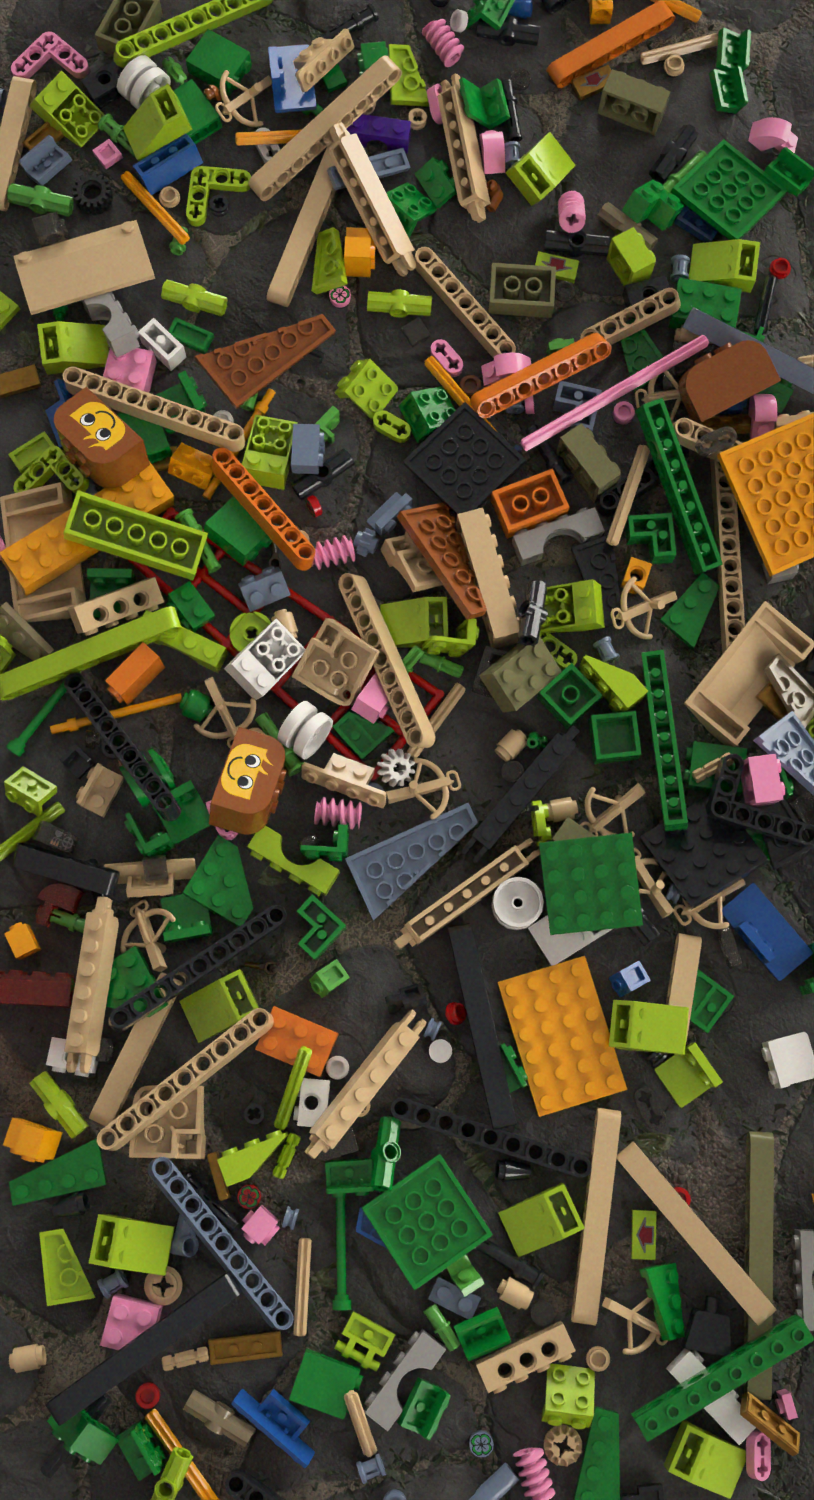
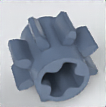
M368 528L365 529V532L358 531L353 542V546L357 548V554L366 557L368 553H375L379 543V539L375 537V531Z

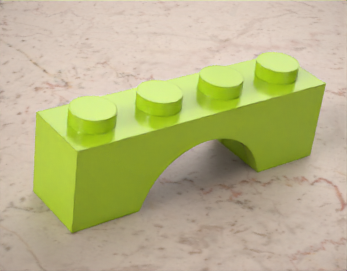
M146 610L143 616L152 612ZM184 627L179 632L154 642L158 645L171 647L216 673H219L228 655L226 647Z
M267 826L255 833L247 846L251 850V856L259 861H262L263 858L269 861V867L279 873L282 870L289 873V879L299 885L301 882L309 886L308 890L315 895L320 896L321 893L325 896L327 895L340 874L337 868L322 859H318L309 865L293 864L282 853V836Z

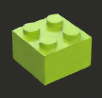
M632 227L611 239L606 259L623 286L649 280L656 258L654 253L646 247L642 234L637 233L635 228Z

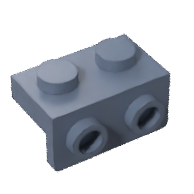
M48 135L19 160V163L30 179L43 186L65 168L72 159L67 152L57 146L53 137Z
M397 492L394 493L367 520V524L381 537L386 532L389 533L397 524L399 512L412 509V498L407 493L403 496Z
M267 567L262 570L261 574L257 576L248 575L241 579L242 582L238 583L250 612L291 595L279 567Z

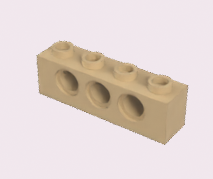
M152 577L69 607L68 610L77 633H85L87 636L98 632V627L105 625L106 628L119 624L118 620L124 617L126 620L139 616L138 612L148 610L151 612L159 609L158 604L164 603L156 578ZM135 594L140 596L141 602L139 605L134 603L133 598ZM116 601L121 606L119 613H116L113 608ZM95 609H98L101 613L98 621L93 617Z
M559 1321L475 1361L488 1393L493 1391L496 1394L507 1388L506 1384L510 1382L520 1383L529 1378L528 1374L537 1370V1373L549 1369L551 1367L550 1363L556 1360L564 1362L572 1357L571 1353L575 1352V1348L563 1322ZM546 1342L554 1344V1350L550 1354H544L541 1351L543 1344ZM523 1353L532 1354V1361L527 1365L520 1363V1356ZM502 1363H507L511 1366L510 1372L506 1375L498 1373V1367Z

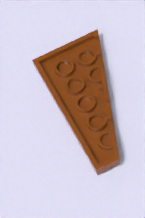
M320 314L299 321L297 324L278 328L270 333H263L236 342L233 345L215 349L206 354L196 355L195 360L234 408L237 409L334 335L336 330L326 317Z
M443 502L400 511L397 515L398 520L465 618L469 620L483 616L487 608L480 589L475 586V574L473 570L469 569L468 562L470 560L461 535L456 532L454 527L456 521L454 516H451L449 513L450 508Z

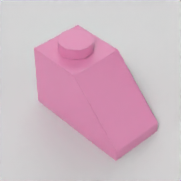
M377 673L373 675L358 695L351 709L373 724L379 717L383 719L389 710V707L386 706L389 700Z

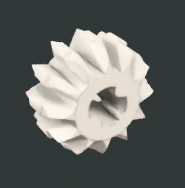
M389 749L388 755L382 754L381 757L384 761L377 763L378 766L382 767L377 772L378 775H383L382 781L384 783L389 782V786L392 787L396 784L404 786V780L411 781L409 773H415V770L410 769L415 764L413 760H409L411 755L404 753L402 749H397L396 752L394 749ZM395 764H399V768H396L397 772L393 769L397 767Z

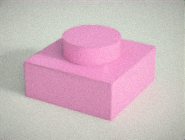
M110 139L92 150L94 156L105 169H108L123 158L121 152Z
M786 1389L776 1391L778 1399H775L779 1414H783L788 1420L798 1418L791 1393Z

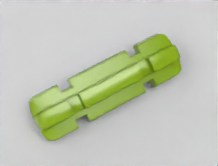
M294 1133L288 1135L287 1144L284 1145L277 1161L278 1165L275 1166L272 1173L273 1176L279 1179L285 1177L286 1168L289 1167L296 1151L295 1147L300 1142L301 1137Z

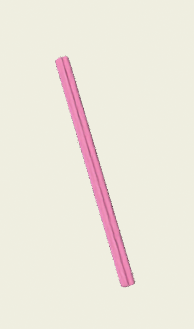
M705 335L699 336L521 439L523 449L525 451L530 450L708 347V339Z

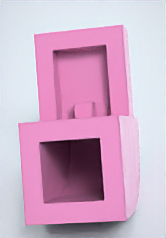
M770 117L753 122L748 141L761 152L773 147L781 152L784 147H787L794 153L798 137L790 131L792 125L790 122Z
M489 130L479 134L484 174L505 173L503 132Z
M503 353L494 356V361L481 366L484 386L487 387L531 365V358L520 353Z
M755 394L750 397L748 413L749 417L752 418L750 440L774 430L775 422H777V402L772 394Z

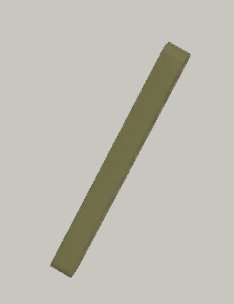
M748 1131L746 1137L745 1273L773 1304L774 1136L772 1132ZM744 1310V1345L772 1328L773 1314L758 1326ZM772 1367L743 1384L744 1393L749 1392L758 1400H771Z

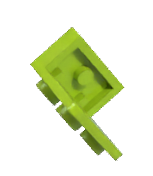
M371 359L357 360L350 367L351 372L348 376L343 377L337 384L338 389L334 393L340 399L350 398L369 418L373 419L374 414L383 410L398 391V386Z
M466 619L456 628L455 638L443 636L429 637L422 644L421 649L427 650L428 654L438 655L441 652L448 653L450 657H461L475 646V642L478 639L479 627L476 626L477 619Z
M550 1363L551 1367L547 1369L546 1395L541 1421L548 1422L552 1426L565 1424L572 1425L575 1429L589 1428L594 1417L595 1372L590 1368Z

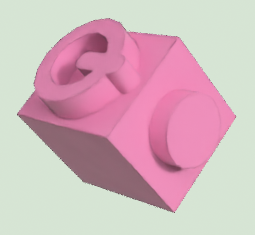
M263 1205L256 1212L250 1210L242 1220L245 1223L241 1228L244 1231L243 1236L252 1244L257 1242L265 1246L280 1229L276 1225L279 1219Z

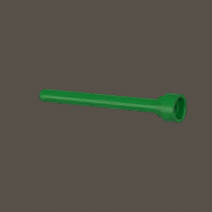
M64 681L18 739L10 740L5 746L17 757L20 758L25 752V743L66 693L67 689L64 686Z
M345 1196L336 1197L337 1294L335 1299L332 1300V1310H351V1299H349V1294H346Z

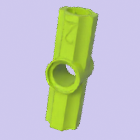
M166 280L162 286V299L182 304L185 309L192 312H200L202 310L218 316L225 314L228 302L227 297L208 292L198 284L192 283L188 286Z
M401 289L393 290L391 293L368 291L367 311L390 313L391 316L397 318L406 317L408 314L431 316L432 296L412 295L408 291Z
M47 1071L42 1072L29 1083L44 1102L43 1105L50 1116L59 1121L72 1139L89 1126L74 1107L75 1103L69 1094L57 1085Z
M175 1447L161 1478L155 1485L151 1500H175L178 1491L183 1486L184 1477L193 1459L189 1450L184 1447ZM166 1483H169V1484L171 1485L172 1489L169 1488V1487L166 1485Z

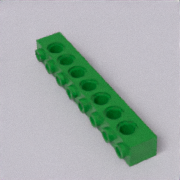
M660 398L641 405L635 411L694 574L696 575L723 565L664 399Z
M664 650L641 652L645 688L648 690L646 698L665 832L688 829Z
M794 1314L634 1411L631 1415L643 1437L649 1442L813 1342L814 1338L802 1317Z

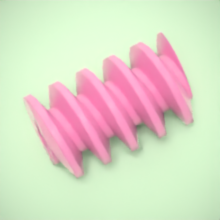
M445 19L431 21L423 28L422 35L426 37L427 42L430 43L440 60L444 62V66L451 67L460 59L464 46L462 44L459 45L460 40L458 38H454L455 33L450 32V26L445 25Z
M576 191L565 192L558 201L559 223L562 229L568 233L578 232L585 225L584 199Z
M343 535L341 543L335 537L333 538L332 545L326 539L324 547L319 541L316 542L312 567L315 564L318 570H320L324 562L328 568L330 567L331 560L337 566L339 558L345 564L347 563L348 556L354 562L355 551L351 536L348 541L346 536Z
M323 797L320 803L318 801L316 803L314 824L317 825L320 819H322L324 826L331 820L332 827H336L338 821H340L341 825L349 823L351 830L354 829L356 824L360 828L362 803L359 802L356 808H354L351 800L345 806L343 799L336 805L335 799L332 798L330 803L327 804L326 797Z
M531 1447L519 1450L513 1454L514 1457H521V1460L515 1463L516 1466L524 1467V1470L518 1473L519 1477L527 1478L521 1483L522 1487H529L524 1496L532 1497V1500H549L555 1495V1490L550 1487L553 1483L551 1478L547 1477L550 1473L549 1469L544 1467L547 1461L545 1458H541L544 1450Z

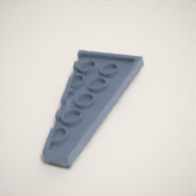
M791 711L753 741L768 755L776 754V759L780 760L781 766L814 795V740L794 712Z
M469 803L345 858L373 921L478 824Z

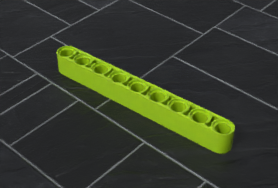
M212 0L120 40L115 47L114 62L119 67L125 68L130 61L140 55L148 57L156 55L204 34L207 29L213 30L268 6L273 0ZM228 5L234 6L235 9L230 8ZM211 12L217 14V17L211 15ZM192 20H196L200 24H195ZM174 28H179L182 32H178ZM156 36H161L165 40H160ZM138 44H144L147 48H141ZM120 52H126L128 56H123Z
M175 607L162 608L0 674V699L3 701L14 699L61 680L71 673L81 672L133 651L142 642L147 645L179 632L182 627Z

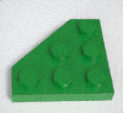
M218 835L182 894L236 927H240L245 923L253 910V905L238 846Z
M133 946L113 960L106 1004L108 1008H117L156 982L137 946ZM160 988L154 989V995L157 998L162 999L165 997ZM136 1001L134 1009L138 1012H143L146 1010V1005L142 1001ZM168 1002L159 1007L158 1009H156L155 1011H153L152 1013H150L149 1015H147L146 1017H151L152 1015H154L155 1013L169 1005Z

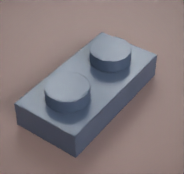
M438 1276L428 1299L466 1319H470L473 1317L481 1297L473 1293L464 1297L455 1284Z

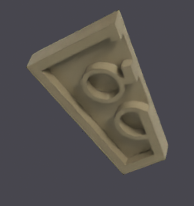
M7 602L0 606V635L6 638L13 648L33 661L47 656L54 651Z
M779 653L773 656L764 672L788 713L793 711L806 728L814 716V689Z

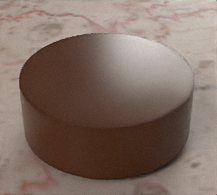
M466 375L460 381V388L471 398L474 393L481 390V381L474 375Z

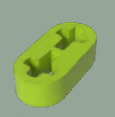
M385 410L374 414L373 426L378 432L399 443L408 441L411 436V427L407 422ZM386 418V423L379 425L378 419ZM396 429H405V434L397 435Z

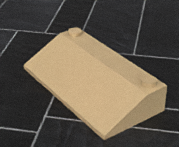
M137 220L127 221L114 227L32 251L22 252L14 256L31 315L155 279Z
M59 482L0 497L6 548L70 510L73 505L71 490ZM81 563L28 596L23 593L9 573L14 610L26 622L69 619L71 615L68 608L86 601Z
M764 601L684 704L716 739L726 746L735 747L750 730L748 727L749 723L763 707V704L755 696L770 681L764 669L773 656L780 653L794 667L795 664L803 661L814 648V641L769 603Z

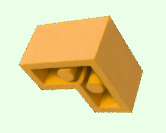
M346 227L344 263L346 276L371 277V269H375L376 245L367 228Z
M12 1117L3 1145L11 1148V1153L21 1155L23 1160L44 1163L45 1159L54 1160L63 1132L22 1118Z

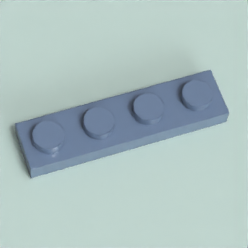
M404 148L368 157L378 178L405 172L411 168ZM336 166L329 167L327 172L334 191L346 188Z

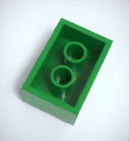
M685 278L678 279L675 290L678 292L681 306L677 312L670 315L668 328H680L681 324L685 323L693 307L736 328L741 288Z

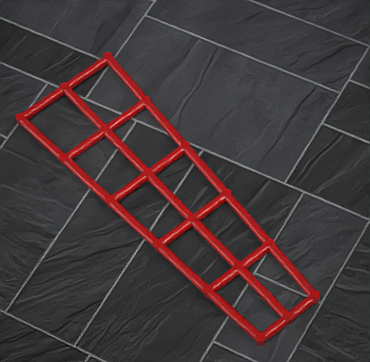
M169 507L161 518L175 520V516L179 512ZM207 537L206 541L217 549L214 555L218 562L224 555L236 561ZM128 560L147 578L155 577L159 589L168 596L169 593L174 591L149 567ZM250 561L243 566L256 576L261 574L263 570ZM205 565L202 568L197 567L194 580H191L195 588L202 581L246 614L260 612L265 607L263 606L250 612L247 604L208 575L209 572ZM288 587L291 594L287 596L322 621L325 618H330L339 622L333 616H330ZM209 622L202 626L219 644L226 647V650L234 657L239 654L232 645L230 634L226 638ZM319 628L318 631L313 635L312 638H315V637L317 636V634H318L320 628ZM350 629L353 634L361 639L360 635ZM309 640L308 643L304 646L305 649L307 648V646H308L310 640ZM300 659L270 689L292 710L299 703L281 687L294 673ZM374 666L369 671L362 685V690L376 673ZM413 671L409 672L408 675L412 682L433 695L424 707L428 717L444 698V692ZM347 691L346 694L348 695L347 698L349 699L351 693ZM340 705L330 717L333 720L331 730L352 705ZM387 714L383 719L379 717L378 719L391 727L400 736L390 749H394L395 752L397 749H402L407 741L400 725ZM331 732L328 734L325 740L344 757L365 764ZM376 765L374 775L370 780L371 782H375L380 776L377 772L382 769L381 766Z

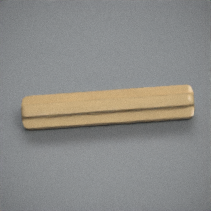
M350 1390L344 1395V1400L363 1454L367 1457H372V1455L377 1453V1447L359 1395L354 1390Z

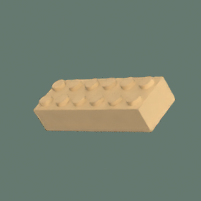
M483 508L457 514L456 531L461 535L470 560L468 562L469 569L473 570L475 574V586L480 589L487 608L482 618L491 648L494 650L518 643L521 618L516 617L514 610L517 609L514 596L509 595L508 588H510L509 578L507 575L504 576L502 572L504 563L501 554L497 555L496 547H498L495 534L491 535L489 527L492 526L490 516L484 513Z

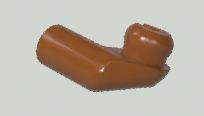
M209 85V88L204 90L208 100H222L220 90L215 85Z
M489 180L486 184L491 204L487 205L486 208L494 213L503 199V192L495 180Z

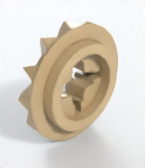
M167 1266L165 1279L166 1283L174 1286L166 1288L164 1296H162L161 1287L154 1285L162 1281L163 1275L148 1274L145 1279V1293L148 1299L157 1305L173 1303L182 1291L181 1275L175 1268Z
M567 1425L555 1426L545 1436L544 1451L548 1459L557 1466H568L576 1462L582 1453V1440L574 1428ZM567 1436V1445L571 1449H564L560 1456V1448L554 1442L562 1443L563 1439Z

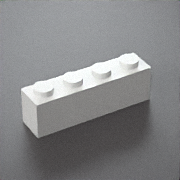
M684 1348L666 1369L681 1384L705 1369V1366L702 1364L704 1359L697 1351L693 1350L690 1352ZM732 1390L704 1407V1409L740 1445L756 1427L740 1415L741 1404L736 1400L739 1395Z

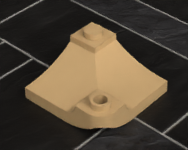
M407 531L405 535L385 539L381 547L382 554L389 567L393 566L401 573L412 592L443 585Z
M325 618L317 636L311 638L292 677L332 702L342 706H350L355 703L356 698L361 693L362 685L380 651L357 637L344 625L334 619ZM347 691H349V692L351 693V696H350L349 699L346 697V692H347Z
M157 1085L141 1087L134 1096L133 1104ZM198 1086L131 1139L129 1158L205 1159L204 1086ZM170 1088L166 1089L163 1093L165 1101L169 1100L172 1096ZM151 1103L147 1104L144 1108L146 1116L150 1115L153 1111ZM131 1118V1129H132V1128H133V1125H134V1121H133V1119Z

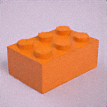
M553 468L494 490L490 499L507 539L513 537L516 532L522 529L529 531L542 522L550 523L555 521L558 517L567 515L570 508Z
M274 1006L271 1011L274 1019L273 1026L260 1037L255 1050L294 1065L298 1050L302 1046H306L312 1050L306 1071L321 1077L339 1033Z

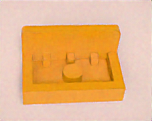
M181 442L171 456L168 473L206 490L214 475L211 470L212 456Z

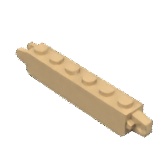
M455 73L451 77L452 86L446 79L441 82L442 92L437 97L458 201L471 214L472 220L480 223L486 220L485 206L491 203L474 120L468 118L464 112L465 104L459 91L460 76Z
M342 123L334 124L329 128L334 142L329 148V154L383 261L387 264L392 263L397 273L404 277L408 274V270H414L417 266L412 254L415 249L357 134L350 135Z
M529 838L519 846H513L408 921L404 928L400 930L403 935L394 941L398 949L400 950L408 943L412 947L416 944L418 946L496 890L501 883L525 869L531 861L540 855L539 849L533 851L527 858L521 853L522 850L532 845L533 840Z
M98 897L95 909L86 914L64 1052L68 1053L66 1070L70 1073L76 1071L79 1055H81L80 1072L88 1074L91 1068L92 1056L96 1057L100 1049L119 927L118 918L113 916L114 911L111 910L112 900L108 897Z
M413 1009L407 1012L400 1022H396L391 1026L310 1129L309 1133L311 1136L309 1139L312 1142L304 1152L311 1158L315 1159L321 1151L326 1153L337 1145L420 1038L418 1035L427 1022L421 1019L411 1030L408 1024L416 1015Z

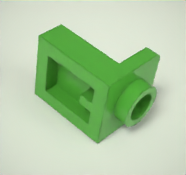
M334 406L315 423L320 425V433H324V441H328L331 445L335 442V438L330 430L335 429L340 422L339 410Z
M336 959L316 972L309 981L314 992L319 994L321 998H324L329 992L346 982L350 977Z
M464 1255L446 1268L452 1281L464 1297L485 1284L482 1277L472 1266L467 1255Z

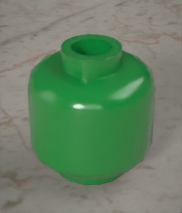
M190 690L189 693H184L179 709H181V714L184 717L201 722L213 710V705H210V696L196 690Z

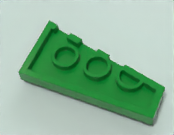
M97 1138L10 1181L12 1205L107 1185L102 1152L98 1146Z
M594 1406V1417L589 1427L573 1500H620L618 1412Z

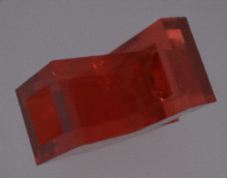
M62 883L45 887L37 896L38 899L45 901V903L40 905L36 912V918H38L36 923L49 928L51 915H55L52 912L58 907L75 914L84 892Z

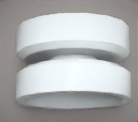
M140 55L130 61L121 72L117 82V90L138 109L149 94L166 84L170 85L171 81L170 77L157 67V64L148 56Z
M303 701L287 716L279 730L277 740L287 748L293 747L294 753L302 759H308L320 748L332 728L333 720L323 712L317 713V708L308 701Z
M514 877L507 879L499 885L493 895L491 907L493 916L499 924L507 929L521 930L529 927L538 919L542 912L544 901L542 892L534 882L527 878ZM515 899H519V903L522 902L520 907L514 905Z

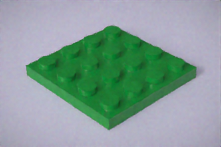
M723 139L672 188L671 193L676 195L680 201L726 238L735 240L741 239L785 196L787 189Z
M632 832L539 843L550 935L643 926Z
M438 1154L393 1185L392 1191L383 1192L361 1208L414 1291L493 1235L441 1154Z

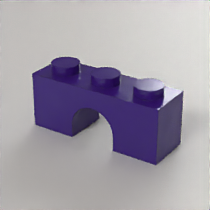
M362 114L346 129L350 135L357 134L362 146L367 148L368 141L379 140L387 145V151L404 148L405 153L408 154L411 121Z

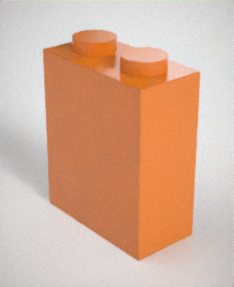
M142 642L105 680L109 686L107 690L119 703L124 701L129 705L165 666L160 657Z

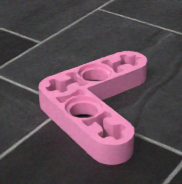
M49 31L43 33L11 65L13 76L28 79L50 58L78 79L85 78L90 71L87 60L55 33ZM62 52L70 53V56L66 59L59 57ZM34 53L41 55L38 60L30 59V56ZM75 64H76L77 66H79V67H82V66H83V69H80V68H77V69H76Z

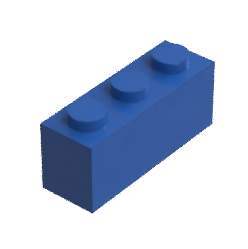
M186 133L133 165V168L142 186L153 195L201 165L203 161L195 143Z

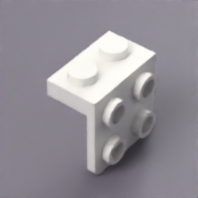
M801 1032L762 1043V1055L765 1062L768 1063L770 1070L768 1071L769 1079L775 1088L788 1087L790 1084L814 1078V1054L807 1033Z

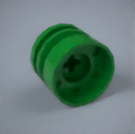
M153 747L150 748L148 752L152 760L148 762L164 784L167 782L171 790L177 788L173 774L163 757L155 752ZM123 765L120 766V771L142 807L144 808L151 804Z

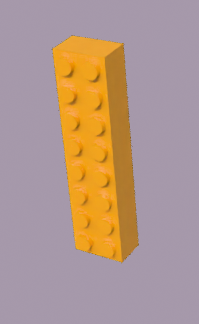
M151 463L126 484L117 488H104L94 494V496L155 516L174 506L173 493ZM71 509L0 552L2 563L26 596L100 551L64 539V529Z

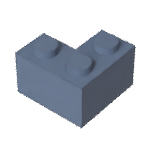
M560 381L553 411L568 413L601 394L602 390ZM597 411L571 425L570 430L582 423L585 428L593 431Z
M293 424L292 473L319 474V466L323 467V455H325L324 433H320V425Z

